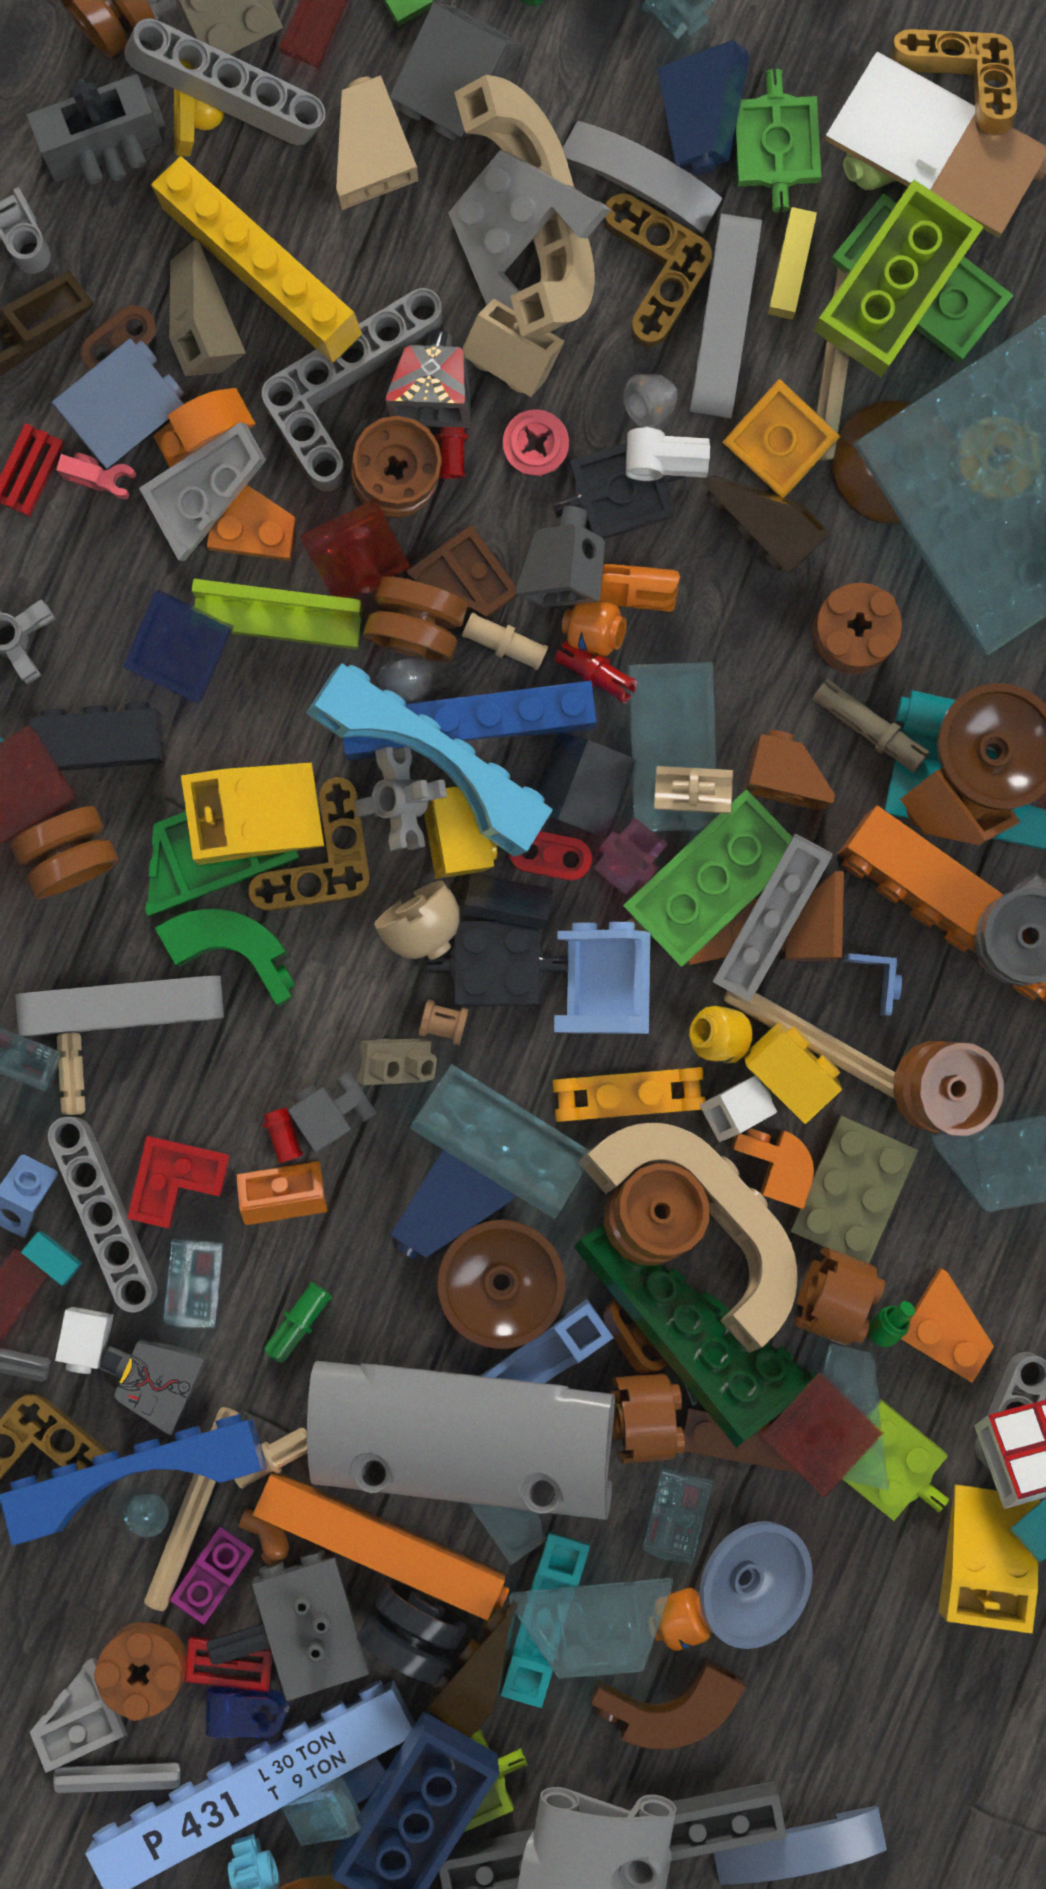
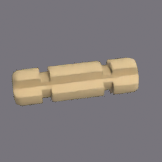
M76 1032L61 1033L57 1036V1051L61 1052V1057L58 1058L60 1091H63L64 1097L60 1098L61 1112L64 1115H77L85 1112V1096H81V1090H84L82 1056L78 1055V1050H82L81 1036Z

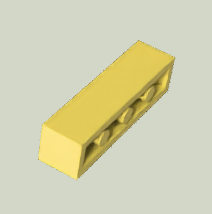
M791 208L768 315L791 320L794 318L817 212Z

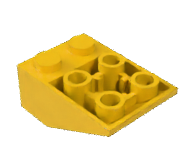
M312 763L220 769L181 775L192 856L198 865L324 846Z
M954 1484L938 1610L947 1622L1033 1633L1038 1593V1561L1012 1533L1010 1528L1040 1502V1499L1004 1509L997 1490Z

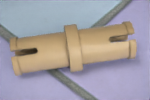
M473 612L462 634L464 638L471 639L495 650V656L503 658V655H506L533 667L537 671L548 649V646L539 644L514 632L515 627L507 625V628L477 616Z

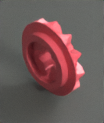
M528 410L518 414L509 422L503 435L505 456L509 464L519 470L522 475L529 474L541 477L546 473L556 471L568 453L569 437L564 424L555 415L544 410ZM526 430L536 439L548 435L547 440L543 443L546 457L542 453L539 454L536 450L525 452V448L529 445Z

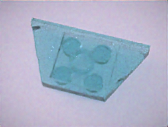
M1046 1115L991 1124L984 1130L969 1136L930 1135L931 1143L984 1212L1046 1202Z
M673 1578L513 1592L509 1596V1604L513 1600L518 1604L517 1616L559 1679L643 1672L673 1587Z

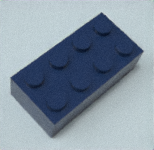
M423 1711L334 1854L333 1879L350 1889H428L499 1776L497 1753Z

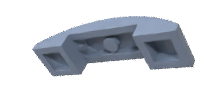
M878 1806L837 1813V1819L786 1829L787 1838L714 1852L719 1883L745 1884L803 1876L841 1867L884 1852L887 1848Z

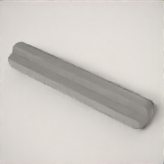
M176 1762L61 1766L54 1771L53 1784L54 1790L57 1793L177 1789L181 1783L180 1764Z

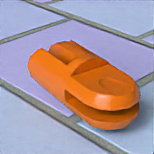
M604 564L599 601L627 608L666 612L674 611L680 581L679 572L669 569Z

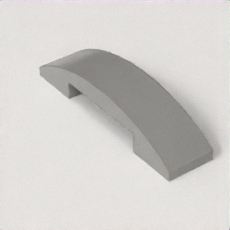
M577 121L563 146L568 165L592 178L598 174L666 210L668 218L703 236L722 201V197L676 164L638 143L603 128Z

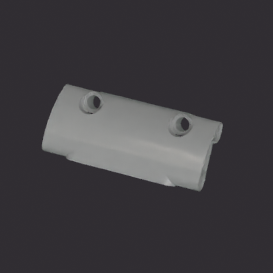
M316 1361L311 1372L307 1413V1453L310 1480L314 1485L363 1490L369 1493L380 1492L529 1510L539 1514L553 1513L607 1520L612 1495V1482L608 1480L615 1396L609 1393L568 1389V1386L377 1364L361 1363V1365ZM375 1460L383 1464L386 1470L385 1479L381 1484L374 1483L369 1476V1467ZM541 1480L549 1482L555 1491L553 1501L547 1505L538 1501L535 1496L536 1485Z
M550 1787L544 1789L540 1795L535 1829L531 1833L524 1850L517 1889H666L671 1863L669 1846L677 1809L675 1804L663 1796L646 1795L638 1799L632 1810L629 1811L566 1788Z

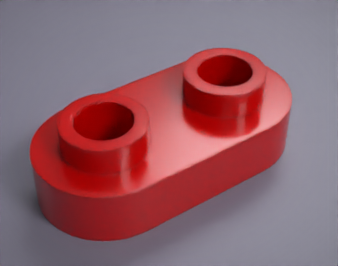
M539 831L531 844L538 850V854L534 859H525L522 854L516 857L509 854L512 864L522 872L566 881H575L584 877L592 863L591 851L583 841ZM567 853H574L577 855L579 863L573 868H568L563 864V856Z

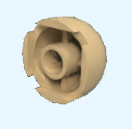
M441 880L415 890L413 894L416 897L405 902L403 905L402 901L399 900L375 921L374 925L378 935L390 950L404 958L417 959L427 955L430 960H433L451 948L448 941L457 932L460 912L454 895Z

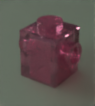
M634 818L620 835L613 831L599 847L598 850L604 855L594 869L605 877L610 884L616 886L626 895L637 882L643 887L659 869L653 862L668 844L637 818Z

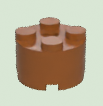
M852 583L842 586L827 597L815 616L812 626L814 648L828 665L838 672L845 674L866 673L879 666L896 647L902 630L900 611L894 597L877 586L867 583ZM853 621L859 622V627L865 629L860 637L855 636L854 629L848 628Z
M824 1247L820 1253L825 1255V1258L822 1262L812 1261L802 1282L796 1304L803 1307L802 1318L794 1316L795 1326L844 1346L852 1341L860 1344L865 1339L869 1329V1320L866 1318L872 1303H878L884 1291L885 1280L877 1277V1269L874 1265Z
M665 1373L612 1378L611 1383L618 1388V1391L610 1392V1394L615 1396L613 1439H622L624 1450L616 1451L619 1462L621 1464L670 1460L674 1459L675 1454L684 1453V1434L682 1427H676L675 1410H681L682 1407L679 1385L672 1384L671 1379Z
M137 1622L123 1627L112 1637L97 1661L94 1680L99 1695L110 1709L133 1721L152 1717L162 1712L172 1703L184 1683L187 1658L186 1649L178 1635L165 1625ZM145 1663L149 1667L148 1673L138 1675L134 1669L136 1666L140 1667Z

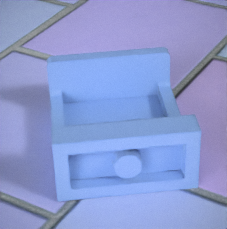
M609 922V930H597V923H572V931H557V940L568 941L567 1015H554V1032L575 1034H649L650 932L634 930L633 922Z

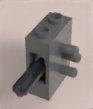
M138 73L97 88L94 82L86 83L84 77L76 80L78 86L71 90L72 98L26 114L40 152L55 182L84 173L87 183H99L103 178L99 168L102 165H106L110 179L114 181L123 179L126 171L121 158L127 157L132 168L142 167L146 162L142 151L163 143L158 128L166 126L152 87L143 88Z
M317 1549L301 1555L300 1563L284 1567V1563L279 1562L273 1567L267 1565L260 1568V1575L253 1577L252 1587L263 1623L209 1640L207 1642V1652L212 1664L218 1665L271 1648L286 1701L369 1675V1665L364 1648L356 1639L359 1631L335 1552L325 1554L324 1549Z

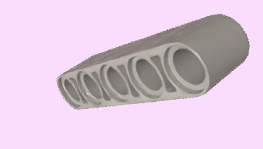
M150 18L138 22L125 46L124 54L126 61L136 71L291 144L304 145L309 142L325 120L326 112L324 105L313 94L158 20ZM140 41L150 43L155 51L145 49ZM183 59L192 64L194 69L191 70L185 68L184 66H182L179 60ZM218 78L226 79L233 88L225 87ZM257 96L267 99L271 106L268 107L260 103ZM295 114L305 117L309 125L298 121Z
M722 213L720 215L690 412L724 418L732 417L762 220Z
M202 976L15 994L18 1036L21 1037L224 1018L221 976Z
M80 1117L59 1118L49 1128V1145L113 1298L124 1311L132 1313L141 1311L155 1300L158 1291L157 1284L130 1219H127L128 1214L94 1133L88 1122ZM69 1123L75 1125L80 1133L79 1142L72 1148L64 1145L60 1136L63 1127ZM84 1162L91 1164L97 1174L96 1180L89 1187L81 1184L77 1178V1170ZM100 1201L110 1205L113 1211L112 1220L107 1225L99 1224L93 1216L94 1207ZM115 1241H121L129 1248V1258L124 1264H118L110 1257V1246ZM131 1280L139 1281L145 1287L146 1296L141 1303L132 1302L126 1296V1286Z

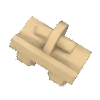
M657 766L654 810L731 814L733 770Z

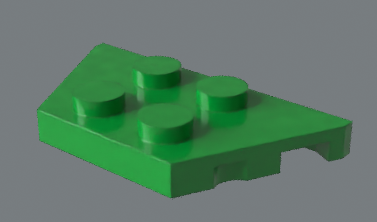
M186 812L180 813L154 824L152 837L153 852L149 867V893L145 911L148 917H152L298 860L300 857L295 850L198 865L192 856Z

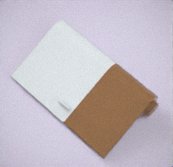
M879 52L872 58L824 139L907 187L915 179L984 226L983 229L998 238H1000L1032 180L1035 179L1041 183L1046 174V146L1013 127L1003 135H992L982 131L976 123L974 105Z

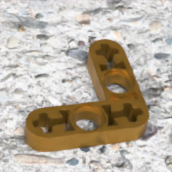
M917 29L903 30L895 36L891 53L893 61L913 72L973 75L977 126L982 131L992 135H1003L1011 130L1017 110L1013 45L1007 37L995 33ZM942 50H957L961 53V55H947ZM991 54L995 55L997 63H990ZM985 81H999L1004 86L1000 88L991 87ZM992 105H999L998 115L995 114Z
M617 194L612 196L606 203V206L611 210L604 218L607 230L665 265L637 309L631 326L632 336L639 345L647 348L656 347L666 339L708 271L712 259V249L709 243L702 237L637 198L628 194ZM624 207L629 208L630 219L638 224L640 223L641 216L647 218L641 225L639 235L633 233L636 224L630 220L623 219L621 223L616 222V213L613 210L621 211ZM654 226L663 227L669 234V241L662 246H654L648 242L646 232ZM694 249H697L701 252L699 259L702 263L698 261L693 262L686 277L680 273L686 260V255L683 252L691 254ZM667 282L678 283L682 287L683 296L676 302L666 301L660 294L661 286ZM657 306L663 311L657 323V329L660 332L651 331L649 335H646L642 332L644 325L641 321L649 322L655 314Z
M342 777L331 778L322 785L319 792L329 863L270 871L257 875L249 885V896L256 907L264 911L283 910L354 899L362 896L367 891L370 885V873L361 817L356 815L354 801L358 800V795L354 785L349 780ZM341 786L343 792H350V798L345 799L343 805L346 815L354 812V820L341 818L332 823L329 822L330 815L338 816L335 803L333 801L327 802V796L334 793L333 787ZM343 826L352 828L357 835L355 845L347 850L337 848L333 842L334 832ZM353 868L356 874H362L363 881L356 883L355 890L349 891L346 884L333 885L336 894L328 895L329 882L324 873L325 871L333 870V879L346 876V869ZM314 874L320 878L322 883L321 890L316 896L305 897L299 893L298 882L303 875ZM291 876L290 889L295 900L287 901L288 894L286 892L273 895L272 903H266L265 898L257 896V890L263 889L264 881L270 880L273 887L286 886L283 877Z
M37 1393L26 1394L19 1398L0 1419V1434L10 1436L15 1443V1451L12 1456L7 1458L0 1457V1480L31 1443L35 1444L60 1467L73 1464L70 1462V1459L80 1452L83 1444L90 1448L83 1455L92 1462V1458L110 1453L46 1397ZM34 1403L40 1407L37 1415L45 1423L50 1421L52 1416L57 1420L54 1425L47 1429L43 1438L37 1432L44 1428V1426L36 1420L26 1423L22 1419L26 1413L22 1408L23 1404L27 1407ZM67 1429L74 1435L75 1445L71 1451L65 1453L55 1449L52 1443V1436L56 1430ZM81 1458L76 1463L78 1471L89 1468V1465Z

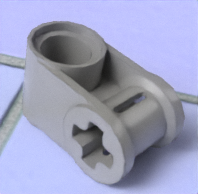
M17 187L13 189V195L0 201V240H3L8 252L20 270L25 273L35 274L43 271L48 266L51 253L36 224L37 220L20 188ZM28 243L37 244L33 252L26 255L20 254V250L24 245Z

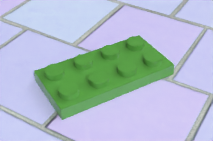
M883 193L833 255L830 262L844 273L846 271L850 273L897 203ZM963 257L915 329L958 363H961L1014 295L967 258Z
M746 789L731 803V814H719L623 906L650 932V935L666 952L683 967L764 890L793 837Z

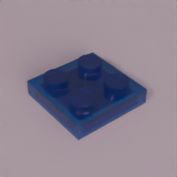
M161 590L154 591L123 667L191 701L199 703L205 695L234 626Z

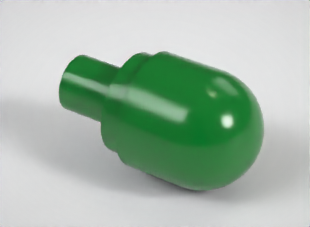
M903 1301L898 1306L883 1308L869 1323L868 1334L872 1342L880 1347H891L902 1339L910 1327L909 1319L915 1314L913 1305Z

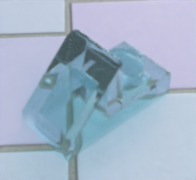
M337 1777L282 1807L301 1846L349 1838L361 1829L356 1819L360 1814L359 1808L342 1777Z

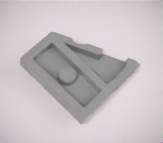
M92 1658L85 1662L81 1667L83 1669L71 1684L61 1692L47 1714L42 1716L29 1732L45 1773L127 1735L120 1715L105 1704L97 1690L94 1680L97 1658Z

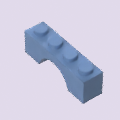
M586 1299L551 1324L542 1335L520 1346L480 1376L546 1383L557 1374L581 1362L613 1339V1335L591 1303Z

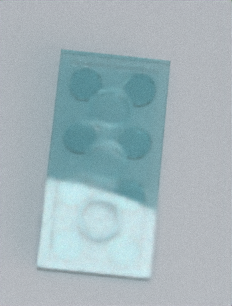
M713 662L629 665V677L638 681L635 693L629 690V695L632 696L630 699L631 756L637 760L632 773L634 833L703 831L718 816V813L654 810L656 767L717 769Z
M453 1064L450 1065L410 1127L416 1133L553 1219H556L584 1172L578 1161L590 1151Z

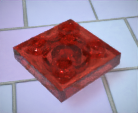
M376 499L300 535L305 549L331 596L349 598L359 592H372L380 586L381 577H392L410 568L408 560Z
M32 726L23 728L0 743L1 843H6L76 799V796Z
M818 1373L763 1433L762 1437L823 1497H827L885 1433L824 1374Z

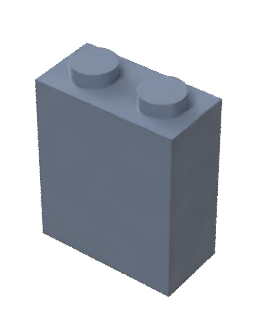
M131 338L128 339L51 402L105 469H108L168 420V415L183 405L179 398L184 395V392L169 374L164 378L161 377L153 367V364L157 361L156 357L142 340L135 344Z

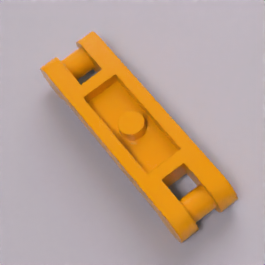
M703 1067L552 1080L553 1092L558 1093L559 1109H555L556 1122L702 1110L700 1104L706 1101L705 1097H701L700 1080H704ZM671 1082H683L684 1098L672 1099ZM574 1091H587L588 1106H575Z

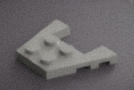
M500 150L448 214L486 305L494 298L514 310L510 296L520 291L505 275V271L553 214L557 212L579 238L587 239L611 210L605 204L595 201L574 187L551 177L550 174L519 157Z

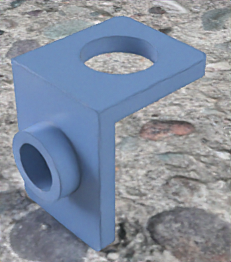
M850 953L844 955L843 962L884 966L880 1016L892 1015L893 999H900L902 989V975L896 974L897 958Z
M21 1155L0 1184V1226L25 1238L29 1233L34 1211L56 1180L58 1172L26 1155ZM1 1209L14 1212L21 1222L9 1220L3 1215Z

